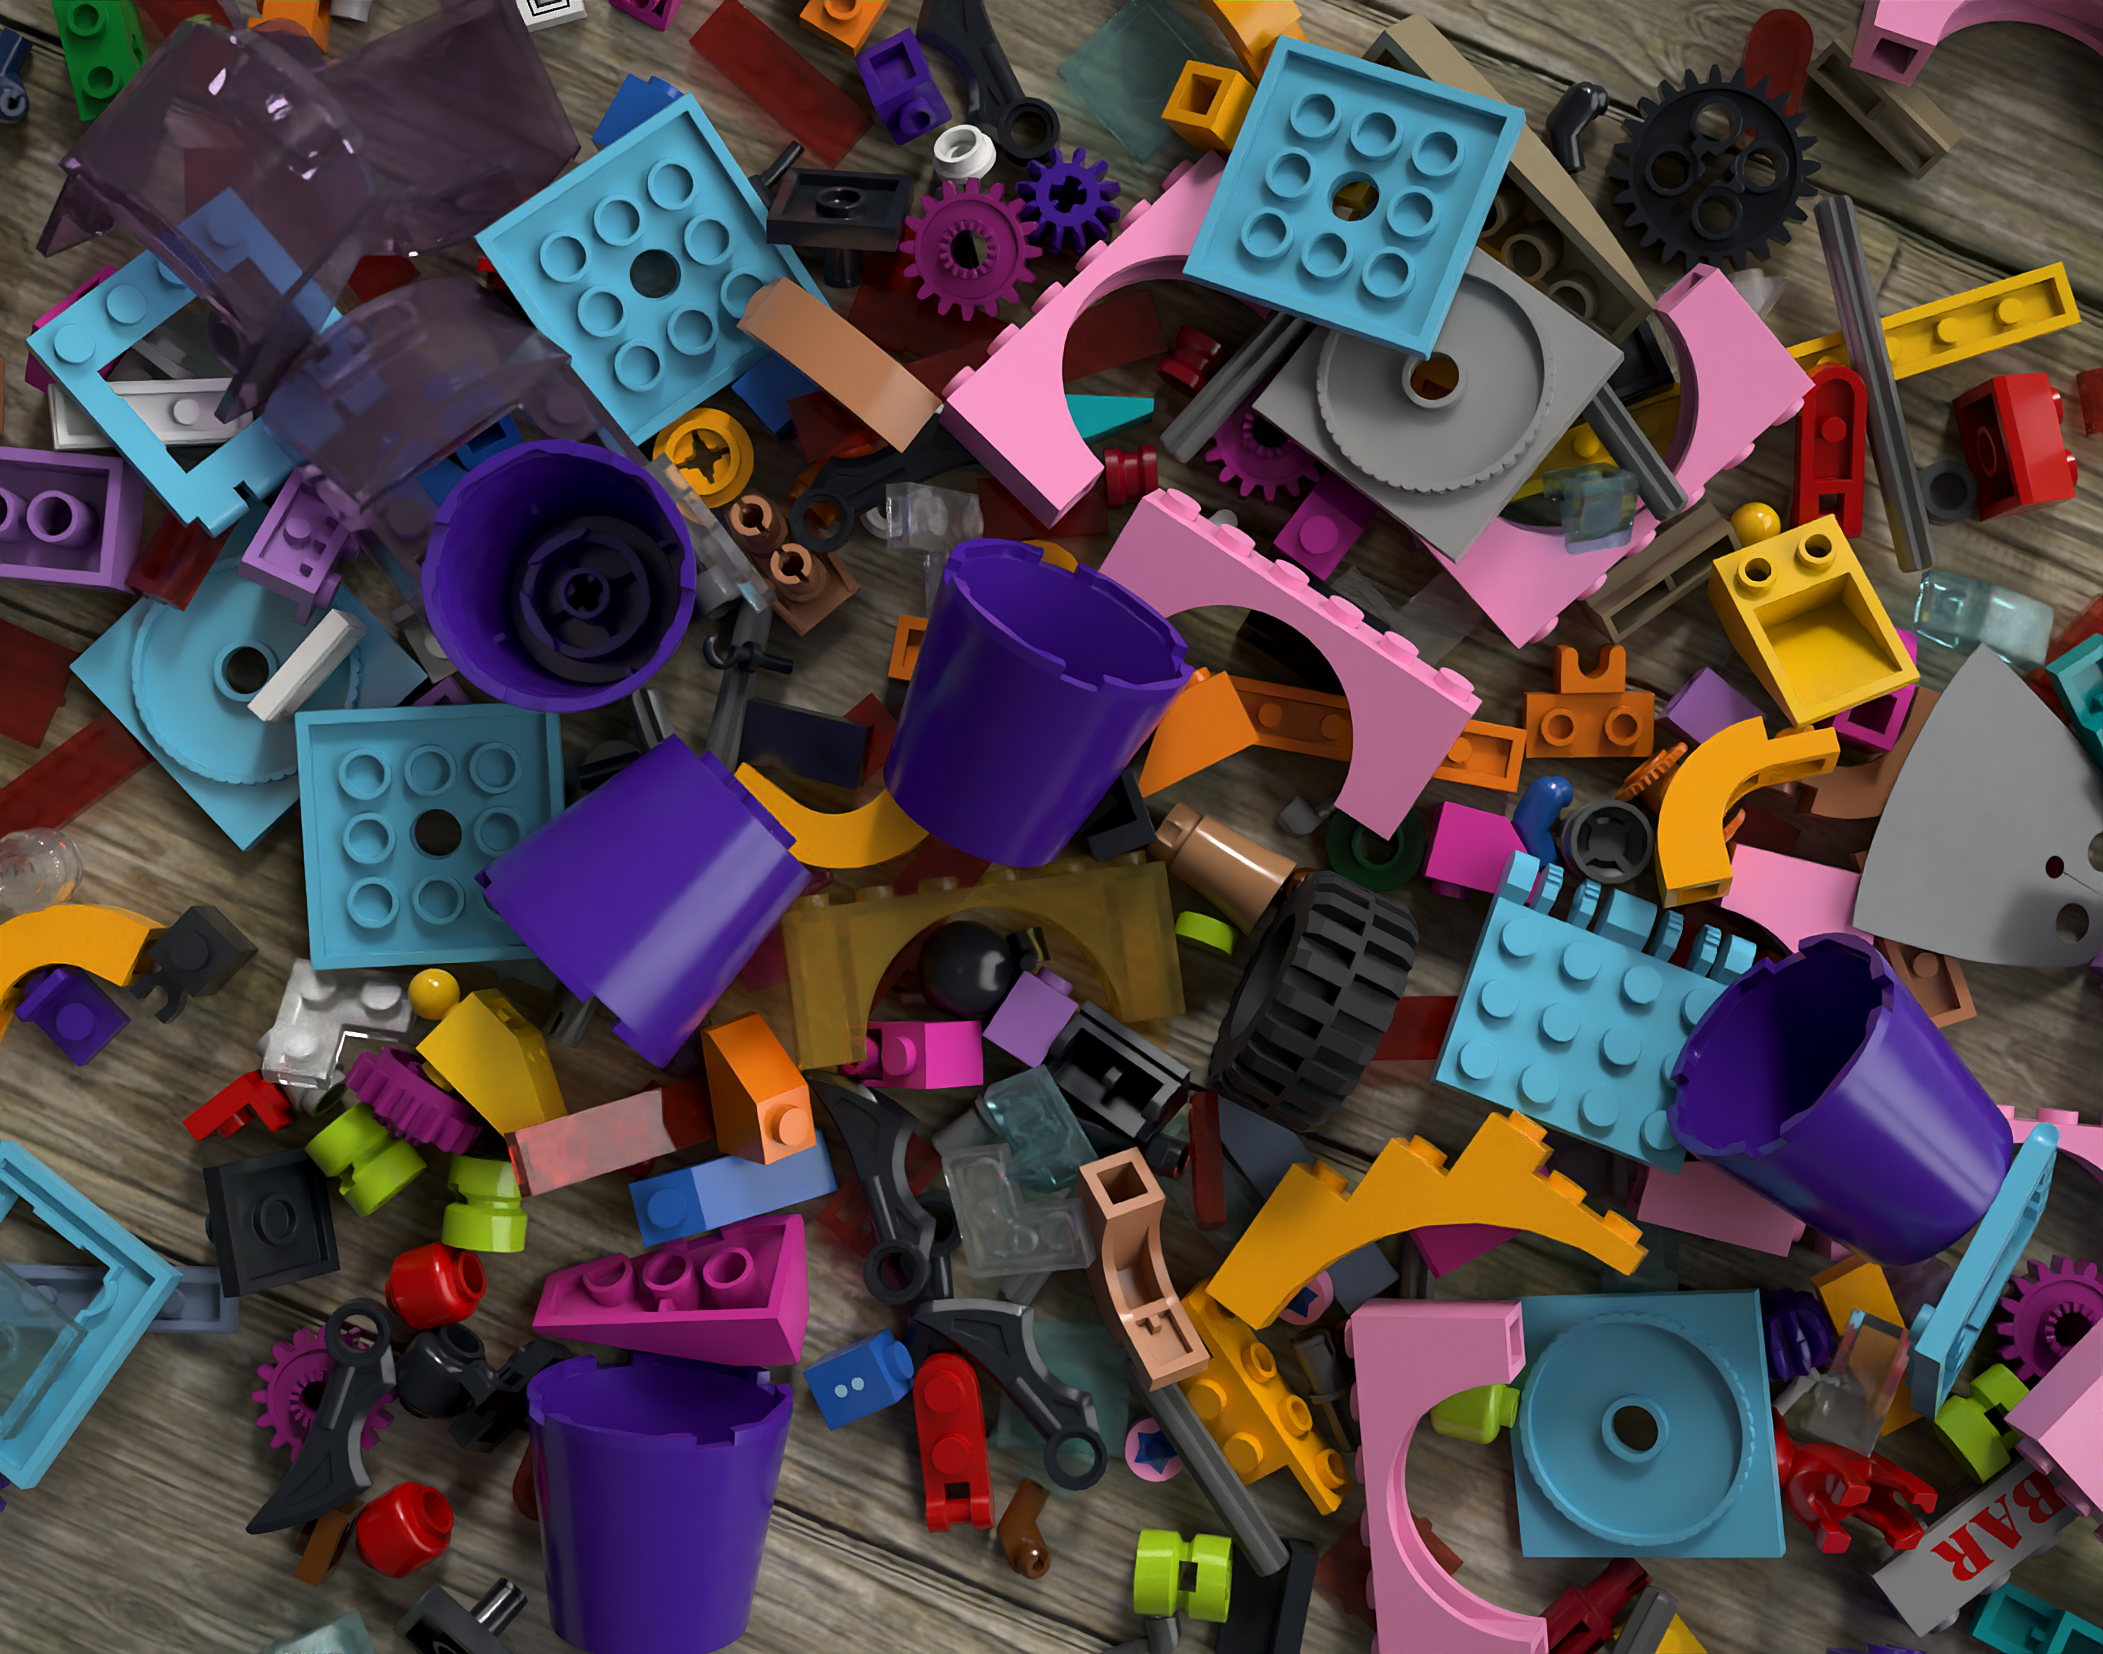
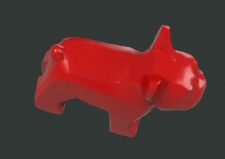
M1771 1405L1781 1505L1799 1524L1814 1534V1543L1822 1552L1844 1553L1851 1537L1839 1521L1850 1516L1880 1530L1885 1537L1884 1540L1893 1550H1915L1925 1531L1907 1509L1896 1503L1894 1491L1897 1490L1905 1501L1914 1504L1924 1513H1933L1938 1494L1933 1487L1872 1450L1824 1442L1809 1444L1795 1442L1787 1435L1785 1421L1778 1409Z

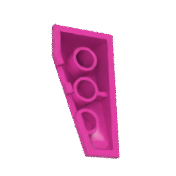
M801 1214L753 1216L721 1226V1231L690 1241H686L682 1237L663 1242V1249L630 1259L622 1253H617L547 1274L532 1327L536 1334L737 1367L799 1365L810 1313L803 1218Z

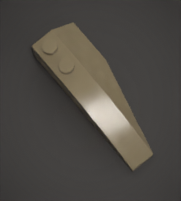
M1420 11L1386 28L1361 58L1508 104ZM1525 123L1475 245L1618 348L1659 305L1627 254L1589 200L1549 149Z

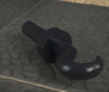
M710 633L703 643L705 660L711 667L718 670H727L738 662L741 672L753 674L758 668L789 675L794 667V662L791 659L762 652L761 645L757 642L746 641L742 647L732 645L729 648L725 661L720 660L713 651V643L719 636L717 633Z

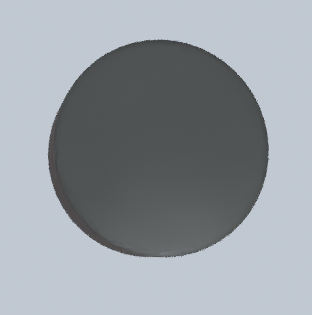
M1942 460L1925 467L1917 474L1929 524L1936 526L1951 525L1965 519L1974 511L1979 500V484L1974 473L1964 464L1953 460Z

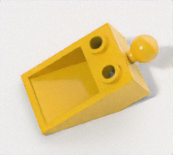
M1759 502L1747 503L1733 513L1730 523L1743 549L1713 560L1706 594L1733 647L1796 730L1919 682L1921 677L1833 514L1780 534V519L1777 513L1766 504Z
M434 968L417 974L408 988V1001L412 1010L424 1019L442 1020L416 1047L427 1059L422 1064L424 1072L444 1091L450 1093L455 1088L554 1188L577 1176L585 1168L541 1032L497 988L471 992L460 1002L458 982L447 971Z

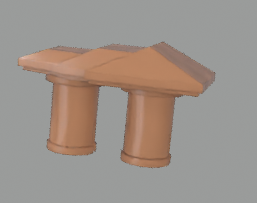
M751 487L723 510V514L736 541L732 549L746 569L742 573L745 579L766 602L770 603V607L801 637H804L860 591L861 588L836 551L828 554L813 553L799 544L792 534L789 524L791 508L786 503L779 506ZM811 518L806 521L803 520L804 528L810 536L816 539H826Z

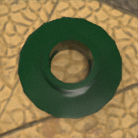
M1411 807L1394 832L1395 845L1390 856L1382 862L1375 863L1363 858L1358 849L1359 836L1368 827L1339 809L1330 821L1325 840L1328 861L1335 873L1374 893L1393 891L1409 882L1421 867L1427 847L1425 829L1415 810Z

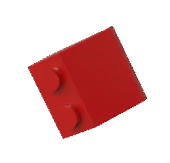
M2047 372L1993 377L1952 400L1967 467L1974 473L1979 484L1980 494L1976 506L1980 522L2052 507L2076 498L2074 487L2078 481L2077 464L2071 451L2064 448L2059 426L2064 416L2063 404L2058 391L2054 387L2050 388Z

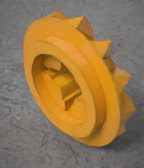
M691 409L660 431L653 448V469L657 481L673 500L694 510L722 508L725 504L744 493L745 487L755 470L753 444L746 430L732 416L716 409ZM695 435H699L701 442L705 443L711 452L720 450L723 453L730 450V453L722 455V459L713 463L715 473L712 476L715 483L710 484L708 478L704 477L698 468L690 470L688 468L678 469L687 465V461L696 457L694 448L697 446L694 439Z

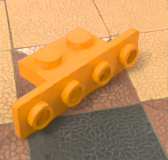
M1210 1274L1201 1279L1180 1301L1195 1330L1211 1352L1209 1354V1365L1206 1371L1176 1382L1244 1486L1288 1465L1323 1516L1336 1511L1354 1486V1481L1349 1474L1345 1460L1336 1450L1330 1447L1313 1422L1307 1404L1294 1394L1277 1369L1275 1359L1270 1350L1257 1340L1246 1322L1204 1291L1214 1277Z

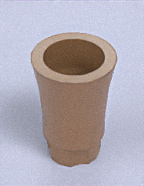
M1177 802L1157 830L1156 836L1158 840L1149 843L1146 849L1165 865L1170 866L1168 872L1192 887L1222 911L1247 937H1249L1282 890L1285 880L1293 873L1298 862L1270 851L1240 835L1208 813L1203 818L1198 811L1196 812L1181 802Z

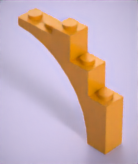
M1514 1109L1509 1117L1501 1112H1491L1450 1171L1442 1166L1448 1157L1422 1137L1414 1135L1410 1142L1403 1137L1391 1138L1352 1195L1345 1191L1350 1182L1328 1164L1317 1160L1313 1167L1307 1162L1293 1163L1204 1291L1257 1331L1270 1326L1303 1287L1341 1258L1385 1236L1430 1225L1481 1223L1529 1230L1581 1248L1627 1276L1635 1272L1649 1250L1637 1242L1643 1232L1624 1217L1609 1209L1603 1218L1583 1204L1582 1200L1587 1195V1192L1571 1179L1556 1170H1553L1549 1178L1540 1173V1170L1555 1150L1542 1142L1547 1131L1531 1118Z

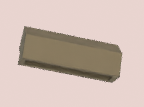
M1851 23L1805 71L1919 181L1950 151L1965 133L1914 84L1909 87L1850 67L1858 29Z
M1709 500L1652 540L1641 552L1625 559L1608 571L1605 583L1593 595L1582 601L1577 599L1575 601L1595 629L1616 645L1708 580L1713 560L1743 548L1732 524L1720 516Z

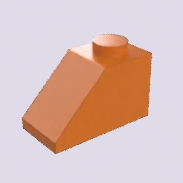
M1207 667L1193 672L1185 690L1157 725L1137 783L1143 799L1260 741L1226 671L1211 677Z
M749 1011L700 1030L720 1152L766 1166L817 1145L808 1084L760 1013Z

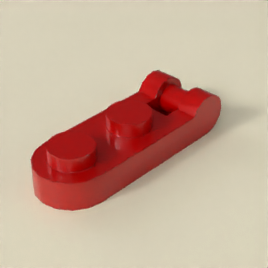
M1826 362L1818 364L1806 372L1815 386L1802 397L1804 404L1796 413L1793 504L1790 508L1789 528L1791 530L1833 514L1846 539L1859 538L1863 524L1868 398L1866 384L1858 373L1842 363ZM1837 493V502L1834 508L1819 509V494Z
M943 1351L936 1353L922 1363L913 1384V1398L926 1494L927 1527L930 1533L950 1532L951 1525L972 1524L974 1530L993 1529L995 1527V1503L980 1380L976 1368L968 1358L956 1352ZM969 1482V1498L950 1499L949 1483Z

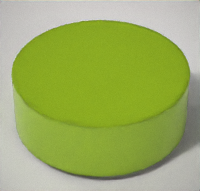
M1189 911L1179 913L1172 932L1173 937L1184 943L1226 957H1232L1239 938L1235 928L1216 919Z

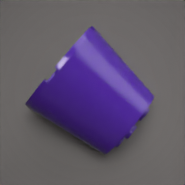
M568 439L538 440L511 447L489 457L465 475L449 492L433 519L436 523L428 542L425 562L422 561L421 565L422 597L430 627L438 644L460 673L474 685L501 701L527 710L558 714L577 713L603 707L630 695L648 682L671 660L685 636L693 611L697 584L696 558L688 527L680 510L660 483L645 469L620 453ZM589 583L599 590L601 588L604 590L597 597L600 605L594 610H590L584 605L580 608L578 606L586 598L582 588Z
M979 538L957 545L945 564L884 766L883 777L887 790L897 805L913 821L943 842L975 857L1002 865L1015 867L1042 866L1055 860L1185 690L1193 674L1194 667L1185 664L1183 660L1189 648L1178 631L1152 606L1121 584L1080 562L1074 573L1042 561L1044 552L1041 547L1006 539Z
M673 733L486 865L474 876V880L485 889L482 893L507 924L583 1003L594 993L618 1016L609 1025L612 1031L646 1060L659 1068H664L688 1040L813 876L788 851L797 840L708 749L698 758Z
M1822 933L1800 939L1798 945L1799 952L1788 956L1776 964L1765 957L1745 971L1724 990L1695 1025L1678 1055L1670 1077L1679 1087L1675 1104L1666 1108L1669 1128L1679 1144L1692 1155L1867 1262L1882 1267H1902L1924 1261L1939 1254L1960 1240L1989 1210L2000 1192L2003 1181L2011 1167L2014 1149L2012 1129L2004 1114L1878 950L1866 940L1848 933Z
M628 1350L627 1362L596 1366L597 1358L589 1354L556 1363L540 1371L527 1385L526 1410L549 1619L554 1632L567 1643L595 1654H706L721 1649L737 1640L744 1633L748 1625L793 1414L794 1394L789 1384L773 1386L770 1384V1371L760 1366L737 1367L638 1350Z

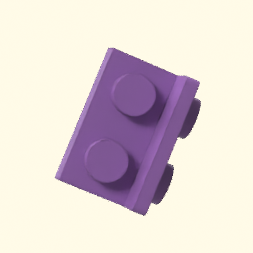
M294 468L242 557L237 575L298 602L293 621L306 627L316 607L327 611L335 599L343 580V576L336 573L342 560L353 564L365 543L369 530L359 524L367 501L298 468Z

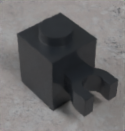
M191 906L147 952L162 969L159 972L140 978L129 991L137 999H143L156 986L163 987L168 994V1002L155 1016L163 1024L172 1023L183 1012L188 994L193 998L216 995L259 948L215 906Z

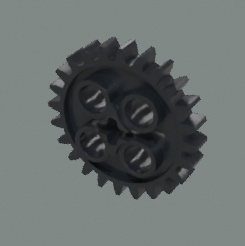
M1713 64L1708 71L1705 83L1699 84L1691 68L1686 69L1682 74V90L1677 91L1672 84L1664 79L1657 87L1661 100L1659 105L1643 96L1636 104L1645 121L1640 122L1625 118L1620 128L1633 139V142L1614 144L1611 150V154L1627 161L1626 166L1616 168L1608 174L1609 181L1626 184V190L1619 193L1611 201L1612 207L1631 206L1633 213L1621 227L1623 231L1642 226L1646 231L1637 247L1640 251L1649 248L1655 242L1663 246L1659 256V265L1664 266L1675 254L1683 256L1682 270L1683 274L1686 275L1697 265L1698 260H1705L1706 265L1719 268L1720 270L1722 260L1728 258L1734 271L1741 273L1746 269V252L1750 251L1761 263L1765 262L1771 257L1766 240L1769 238L1775 243L1785 246L1792 238L1783 223L1786 221L1802 225L1807 220V214L1795 203L1797 200H1812L1818 194L1817 189L1802 182L1803 177L1812 175L1821 169V163L1803 159V152L1814 146L1818 142L1817 136L1798 137L1796 129L1805 121L1808 114L1805 111L1787 117L1783 109L1789 102L1792 94L1786 91L1773 100L1768 98L1766 93L1769 88L1770 77L1767 75L1752 89L1745 86V67L1740 66L1730 82H1722L1718 64ZM1706 111H1717L1723 114L1729 122L1730 132L1728 138L1718 142L1709 141L1704 138L1698 131V116ZM1746 129H1754L1756 132L1754 140L1722 173V177L1727 184L1725 185L1718 179L1713 181L1681 215L1673 214V204L1704 173L1706 167L1700 160L1703 159L1708 164L1714 163ZM1755 154L1764 155L1772 161L1776 172L1772 184L1759 186L1747 179L1743 166L1748 156ZM1661 158H1672L1679 162L1685 175L1683 185L1675 189H1664L1657 185L1652 178V163ZM1714 201L1726 207L1729 212L1730 223L1725 232L1718 234L1709 233L1702 228L1697 216L1701 204Z

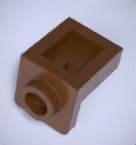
M354 1498L337 1509L320 1516L319 1519H313L306 1523L294 1551L295 1554L302 1556L294 1575L295 1578L319 1587L335 1573L356 1524L357 1516L365 1502Z

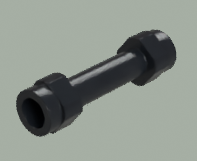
M1050 1094L1047 1099L1041 1102L1036 1114V1130L1062 1141H1069L1072 1137H1076L1118 1153L1138 1147L1151 1173L1161 1177L1165 1176L1177 1181L1183 1175L1188 1164L1191 1151L1189 1143L1164 1133H1157L1153 1136L1146 1150H1144L1101 1119L1082 1113V1106L1066 1098H1059Z

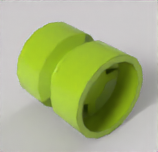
M363 1101L342 1114L304 1148L327 1178L337 1176L341 1178L342 1183L339 1193L361 1219L366 1218L388 1202L427 1168V1164L408 1142L403 1139H392L390 1136L391 1131H387L384 1126L379 1125L372 1118L371 1114L375 1107Z
M468 1150L466 1154L462 1153L461 1156H458L451 1152L447 1187L456 1193V1200L444 1208L440 1241L452 1247L477 1251H523L526 1243L529 1214L520 1207V1202L532 1195L535 1168L522 1155Z
M1996 1362L1969 1384L1970 1396L1965 1399L1954 1395L1943 1404L1934 1422L1926 1418L1929 1426L1948 1452L1981 1485L2010 1464V1450L2015 1448L2022 1439L2004 1421V1418L2030 1392L2007 1367L1999 1362ZM1990 1409L2004 1423L1998 1430L1984 1415Z
M1143 1528L1139 1537L1135 1565L1133 1597L1135 1614L1171 1617L1178 1608L1185 1609L1190 1620L1226 1623L1232 1584L1233 1537L1197 1533L1189 1543L1183 1542L1178 1531ZM1184 1561L1198 1563L1196 1590L1182 1589Z

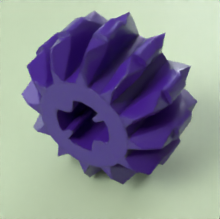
M1054 147L1050 149V169H1047L1038 161L1031 160L1027 164V172L1034 182H1017L1015 186V196L1027 202L1022 212L1018 215L1022 223L1035 221L1038 222L1039 229L1028 235V241L1035 245L1050 235L1049 253L1054 257L1060 256L1063 241H1072L1073 251L1076 256H1084L1086 253V240L1084 236L1088 235L1096 243L1100 240L1106 243L1109 233L1101 222L1117 223L1120 219V208L1109 203V201L1114 200L1120 195L1121 188L1119 182H1101L1108 172V164L1103 159L1095 162L1088 169L1084 168L1086 150L1081 147L1076 148L1074 151L1072 163H1063L1062 153L1059 148ZM1066 191L1077 194V204L1072 206L1070 214L1058 211V200L1064 198Z
M1788 1287L1778 1292H1769L1765 1289L1760 1294L1768 1381L1782 1380L1786 1383L1789 1378L1797 1375L1808 1376L1811 1374V1368L1821 1367L1829 1361L1828 1353L1833 1349L1831 1340L1833 1331L1827 1314H1824L1821 1302L1815 1300L1812 1292L1803 1290L1794 1292L1792 1288Z

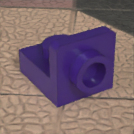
M910 27L856 55V63L874 108L897 145H903L952 119L950 108L936 85L921 46Z
M49 967L40 972L24 987L21 994L26 1000L13 1012L22 1023L34 1021L78 1066L88 1065L132 1021L80 967L58 968L57 970Z

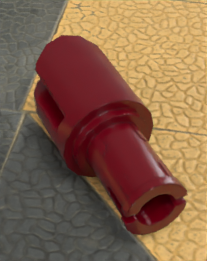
M1615 1557L1584 1589L1581 1586L1575 1589L1569 1585L1538 1616L1546 1618L1549 1654H1596L1616 1634L1612 1628L1616 1624L1613 1618L1647 1584H1650L1653 1578L1634 1558Z

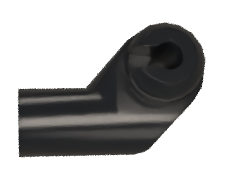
M1587 81L1570 86L1546 120L1550 152L1568 175L1576 174L1586 169L1580 134L1591 120H1595L1598 115H1605L1608 110L1609 97L1607 91L1602 86Z

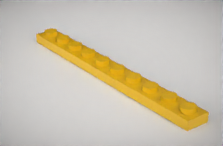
M2062 261L1880 318L1895 383L2061 331L2082 322ZM1842 331L1785 348L1805 373L1816 365L1826 362L1842 363L1851 369ZM1680 382L1675 383L1672 390L1626 407L1659 456H1664L1669 448L1678 421ZM1585 423L1564 433L1508 504L1604 475L1620 468L1590 425Z

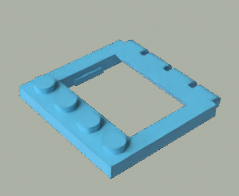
M232 186L25 340V347L185 529L196 521L213 539L250 511L248 505L235 491L240 485L256 502L260 503L288 480L294 468H298L294 460L285 451L291 446L309 464L349 432L344 422L335 413L338 408L354 424L358 425L392 398L391 392L379 378L387 367ZM246 260L268 285L266 288L267 293L308 340L313 338L332 361L186 474L166 451L167 447L125 399L123 397L120 399L97 371Z
M2039 1123L2032 1129L1937 1308L1925 1303L1908 1334L1907 1340L1911 1343L1906 1356L1910 1358L1905 1371L1909 1373L1904 1385L1911 1388L1910 1409L1933 1422L2045 1210L2060 1139L2059 1130L2051 1123Z
M2 1140L0 1143V1223L19 1196H21L35 1207L32 1212L78 1249L89 1250L110 1267V1270L103 1278L104 1285L87 1309L81 1310L65 1332L66 1339L51 1360L43 1363L27 1386L29 1391L13 1414L6 1416L4 1420L0 1417V1472L23 1490L35 1488L184 1275L19 1143Z

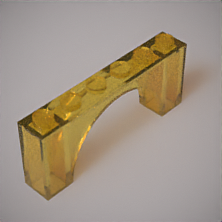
M1145 851L1122 853L1108 858L1107 869L1084 872L1083 859L1045 864L1046 877L1021 880L1020 868L981 873L982 886L958 889L956 876L918 881L920 894L894 897L893 885L854 890L856 903L830 906L828 893L797 897L791 905V911L786 912L777 923L797 1068L805 1070L867 1061L866 1031L869 1010L875 990L891 960L911 938L930 924L945 916L973 908H1000L1020 912L1044 922L1061 933L1088 961L1102 986L1110 1015L1121 1023L1186 1014L1165 861L1146 863Z

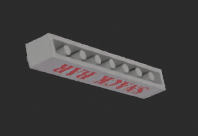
M2016 1448L2010 1450V1464L1983 1485L1976 1482L1968 1474L1937 1498L1933 1513H1924L1921 1510L1913 1516L1925 1531L1915 1550H1893L1883 1539L1855 1561L1856 1565L1898 1620L1919 1639L1927 1633L1936 1634L1952 1625L1960 1614L1959 1608L1977 1594L1986 1595L2000 1588L2009 1579L2011 1568L2028 1555H2040L2051 1549L2062 1536L2060 1531L2080 1516L2054 1491L2061 1483L2051 1471L2047 1475L2039 1472L2022 1457Z

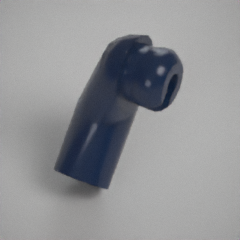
M4 27L0 34V122L15 124L27 116L30 108L29 97L19 70L34 44Z

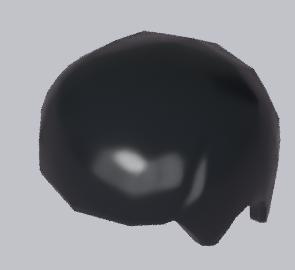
M956 920L940 926L924 942L916 965L922 995L926 1002L932 1003L955 1018L989 1012L1008 995L1015 976L1014 957L1009 943L1002 935L987 925L972 920Z

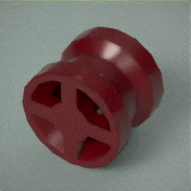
M1182 326L1175 337L1176 349L1171 356L1162 358L1154 371L1170 386L1189 398L1194 399L1233 355L1207 335L1188 326Z
M1155 444L1141 445L1136 452H1122L1117 447L1103 448L1107 510H1119L1126 503L1140 502L1142 497L1159 488Z

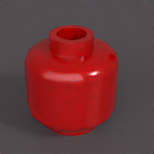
M441 1241L402 1252L394 1260L389 1279L385 1284V1299L391 1312L399 1316L406 1325L416 1331L439 1328L442 1325L465 1321L475 1313L480 1299L485 1294V1270L481 1260L471 1250L443 1244Z
M412 1481L394 1486L367 1503L357 1516L355 1530L357 1536L356 1550L360 1559L366 1566L377 1570L387 1577L400 1579L413 1574L442 1556L450 1545L451 1532L454 1526L452 1508L443 1494L434 1487Z

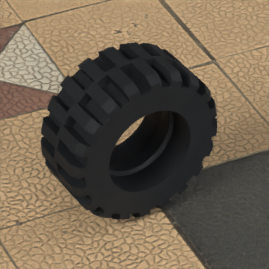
M1330 870L1316 871L1306 875L1303 882L1298 883L1292 890L1289 899L1284 901L1276 913L1271 926H1268L1255 954L1253 957L1251 956L1244 970L1245 973L1240 984L1235 989L1230 1000L1227 1014L1221 1022L1218 1030L1219 1036L1213 1045L1210 1056L1212 1062L1208 1067L1209 1080L1218 1095L1294 1133L1314 1132L1325 1126L1328 1117L1335 1116L1342 1107L1346 1096L1351 1095L1359 1083V1077L1365 1067L1369 1066L1376 1054V1048L1392 1022L1396 1005L1402 999L1407 985L1406 979L1413 967L1416 956L1414 949L1419 939L1418 926L1409 910Z

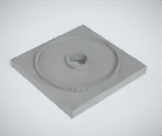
M1476 245L1429 358H1444L1450 360L1458 367L1459 380L1457 386L1448 396L1438 400H1428L1420 397L1412 389L1410 383L1412 374L1426 360L1317 325L1252 406L1259 416L1455 565H1458L1624 361V352Z

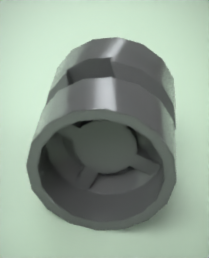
M1620 800L1598 801L1579 806L1565 816L1560 822L1555 835V847L1562 868L1574 879L1583 882L1585 878H1589L1601 884L1624 883L1638 876L1649 864L1654 850V836L1647 817L1635 806Z

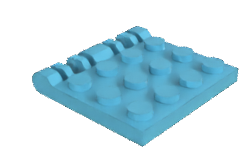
M1514 849L1502 870L1429 1082L1509 1113L1516 1109L1540 1125L1669 1175L1680 1174L1687 1150L1674 1138L1666 1115V1108L1675 1104L1679 1087L1670 1079L1672 1070L1683 1045L1703 1014L1729 985L1751 968L1756 953V944L1733 934H1728L1717 952L1721 940V930L1705 924L1694 939L1686 968L1683 969L1668 963L1675 951L1681 936L1684 918L1683 915L1668 910L1656 929L1649 953H1642L1641 950L1649 938L1656 917L1657 905L1612 888L1607 894L1594 931L1591 933L1585 929L1593 917L1601 892V883L1589 878H1585L1577 888L1567 921L1563 922L1548 916V913L1562 886L1563 868L1551 863L1545 866L1539 877L1529 908L1523 905L1532 890L1539 869L1540 859ZM1713 965L1709 978H1706L1705 976Z

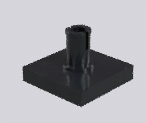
M789 167L766 218L767 244L823 247L824 283L829 287L838 289L856 287L861 283L860 280H862L861 250L896 252L906 224V217L909 216L914 201V175Z
M306 1146L202 1168L209 1206V1213L205 1221V1231L208 1239L212 1244H215L224 1298L242 1297L341 1270L325 1174L304 1150Z
M500 1578L468 1612L435 1582L393 1628V1631L418 1654H514L497 1638L528 1603V1600L515 1584L506 1578Z

